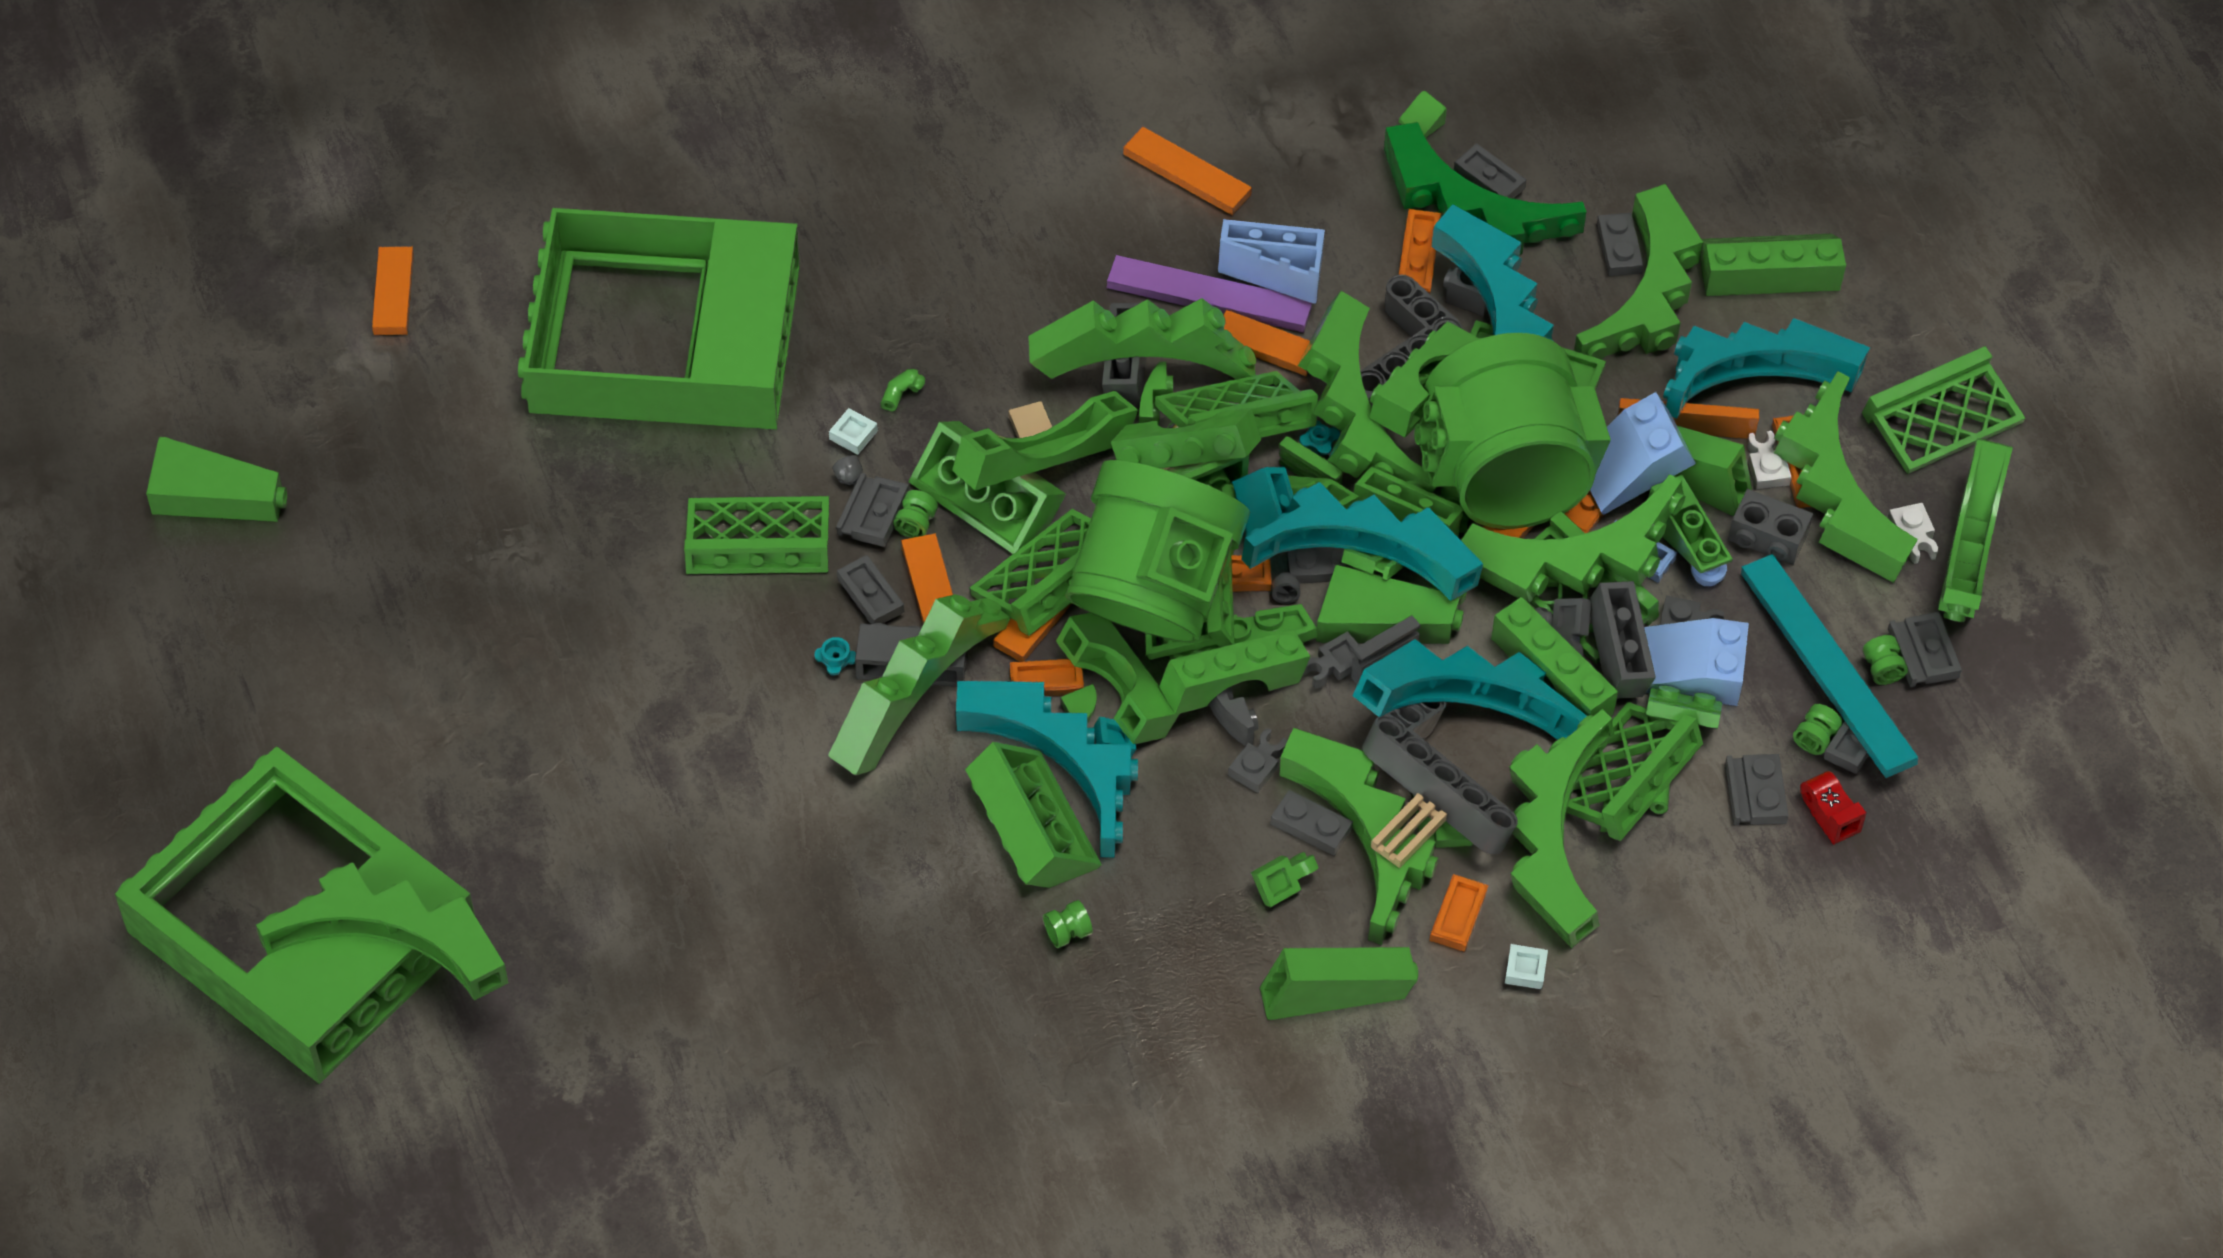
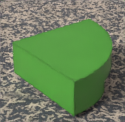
M1093 684L1060 697V704L1065 713H1087V724L1089 723L1097 703L1096 690Z

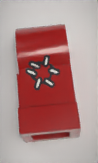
M1826 771L1801 783L1800 791L1804 802L1833 845L1862 831L1867 812L1859 802L1855 804L1852 802L1832 772Z

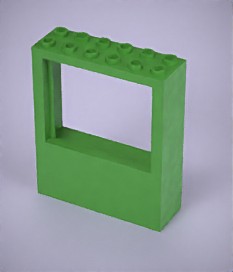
M552 208L550 221H545L543 226V241L546 242L545 248H540L538 253V268L541 269L540 275L534 276L533 294L536 296L535 302H530L528 308V322L531 323L530 330L525 329L523 335V349L526 350L525 357H520L518 363V377L523 378L521 396L522 399H527L529 413L777 430L800 271L797 224ZM573 265L701 273L685 378L555 369Z
M276 746L269 754L261 756L246 775L232 782L227 792L215 803L207 805L201 812L200 817L189 827L181 829L166 848L160 853L152 855L147 861L146 866L133 878L126 879L115 893V897L126 930L130 935L320 1084L438 971L442 965L423 953L398 943L370 937L341 936L305 941L266 955L247 973L164 908L163 905L277 800L287 793L371 857L358 871L373 896L380 893L388 885L398 884L408 879L428 913L435 910L441 903L453 901L461 896L464 897L473 913L474 908L471 894Z

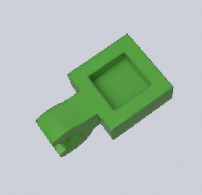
M1302 852L1290 860L1288 857L1281 855L1252 871L1251 874L1264 905L1272 907L1300 891L1301 887L1298 879L1316 871L1319 867L1314 855L1306 856L1305 852Z

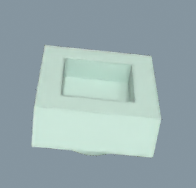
M848 408L830 429L829 440L859 455L878 432V426L876 422Z
M1511 944L1505 984L1542 990L1548 950Z

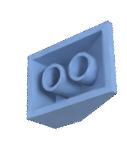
M1656 392L1624 409L1607 426L1611 441L1596 472L1590 491L1601 513L1604 515L1648 491L1652 486L1664 482L1669 474L1675 476L1696 464L1669 410Z
M1709 618L1644 627L1656 676L1646 693L1650 694L1651 688L1658 689L1659 686H1671L1679 689L1680 694L1694 696L1695 693H1706L1715 696V701H1720L1722 704L1737 706L1743 684L1749 623Z

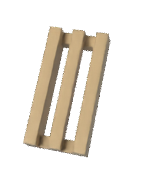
M1419 793L1371 841V848L1398 868H1401L1446 821L1447 813L1442 810L1439 812L1435 810V805L1430 801L1425 803L1423 801L1424 797ZM1419 810L1420 812L1385 847L1384 844ZM1427 817L1432 819L1398 855L1393 853Z

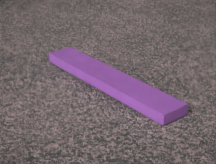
M1118 255L1115 257L1107 279V288L1183 306H1188L1203 298L1213 307L1220 309L1223 315L1226 310L1267 325L1302 333L1305 332L1313 303L1277 291Z

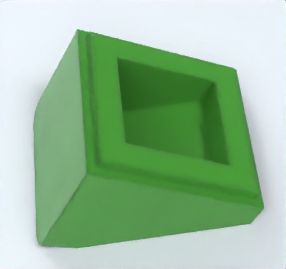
M1423 91L1399 118V123L1402 125L1418 122L1426 138L1445 124L1447 110L1444 105L1429 93Z

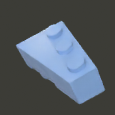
M1223 219L1218 272L1316 304L1325 230Z

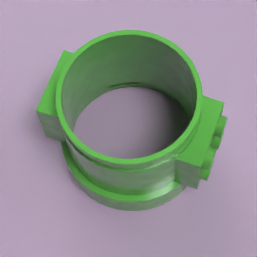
M1497 334L1478 339L1460 347L1445 357L1433 369L1424 387L1429 393L1428 401L1424 404L1420 424H1416L1414 430L1415 443L1420 445L1423 455L1422 467L1424 472L1428 473L1431 487L1456 486L1460 504L1465 514L1481 525L1498 529H1518L1550 521L1559 511L1562 513L1568 512L1587 495L1594 483L1596 472L1611 439L1594 386H1577L1569 358L1561 346L1546 337L1536 334Z
M1122 460L1104 461L1091 495V500L1096 506L1065 597L1078 607L1119 625L1165 639L1188 643L1199 642L1202 635L1201 629L1203 623L1207 620L1229 552L1239 548L1250 516V510L1240 501L1226 493L1191 478L1135 462Z

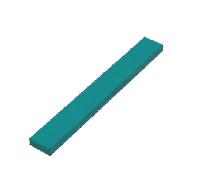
M1771 554L1742 566L1741 575L1884 777L1888 778L1918 765L1917 754L1775 556Z

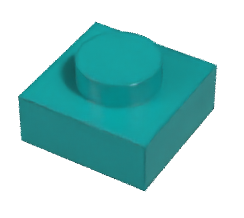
M1098 717L1094 724L1096 744L1131 745L1132 758L1136 751V744H1133L1127 738L1116 720Z

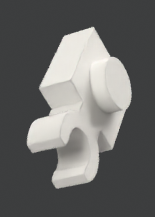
M1767 431L1766 443H1759L1756 441L1754 433L1749 434L1747 447L1751 453L1748 457V465L1756 490L1788 486L1791 482L1792 476L1788 463L1774 453L1775 435L1772 431Z
M1923 503L1890 509L1887 518L1896 526L1918 539L1909 556L1910 560L1914 564L1919 562V550L1928 552L1931 560L1936 559L1938 546L1932 539L1935 529Z

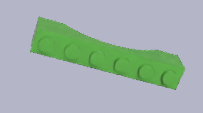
M1112 391L1090 398L1065 420L1033 436L1006 438L995 434L989 428L962 436L952 471L963 479L968 486L978 490L1112 448L1111 441L1126 425L1134 423L1138 409L1119 393Z

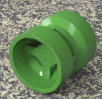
M920 490L908 491L902 501L903 509L897 512L893 525L905 537L924 536L929 529V520L936 514L938 503L926 492Z
M1878 636L1863 646L1862 651L1865 659L1872 665L1870 672L1875 683L1879 685L1892 684L1907 674L1906 662L1903 657L1898 655L1900 647L1894 636Z
M1814 704L1806 713V721L1800 723L1795 729L1793 738L1804 751L1814 755H1821L1830 744V737L1835 736L1842 726V720L1838 713L1830 707Z
M1079 900L1067 904L1061 913L1052 910L1043 915L1046 931L1056 948L1069 944L1071 937L1082 939L1093 933L1088 913Z

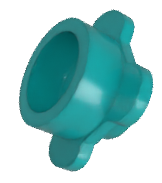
M1317 420L1316 426L1308 427L1306 434L1300 436L1299 443L1317 455L1324 456L1331 452L1333 442L1338 440L1340 432L1337 428H1328Z
M840 637L827 639L821 648L816 649L814 654L816 661L822 662L827 667V673L830 675H838L841 673V669L848 664H855L856 652L850 651L848 642Z

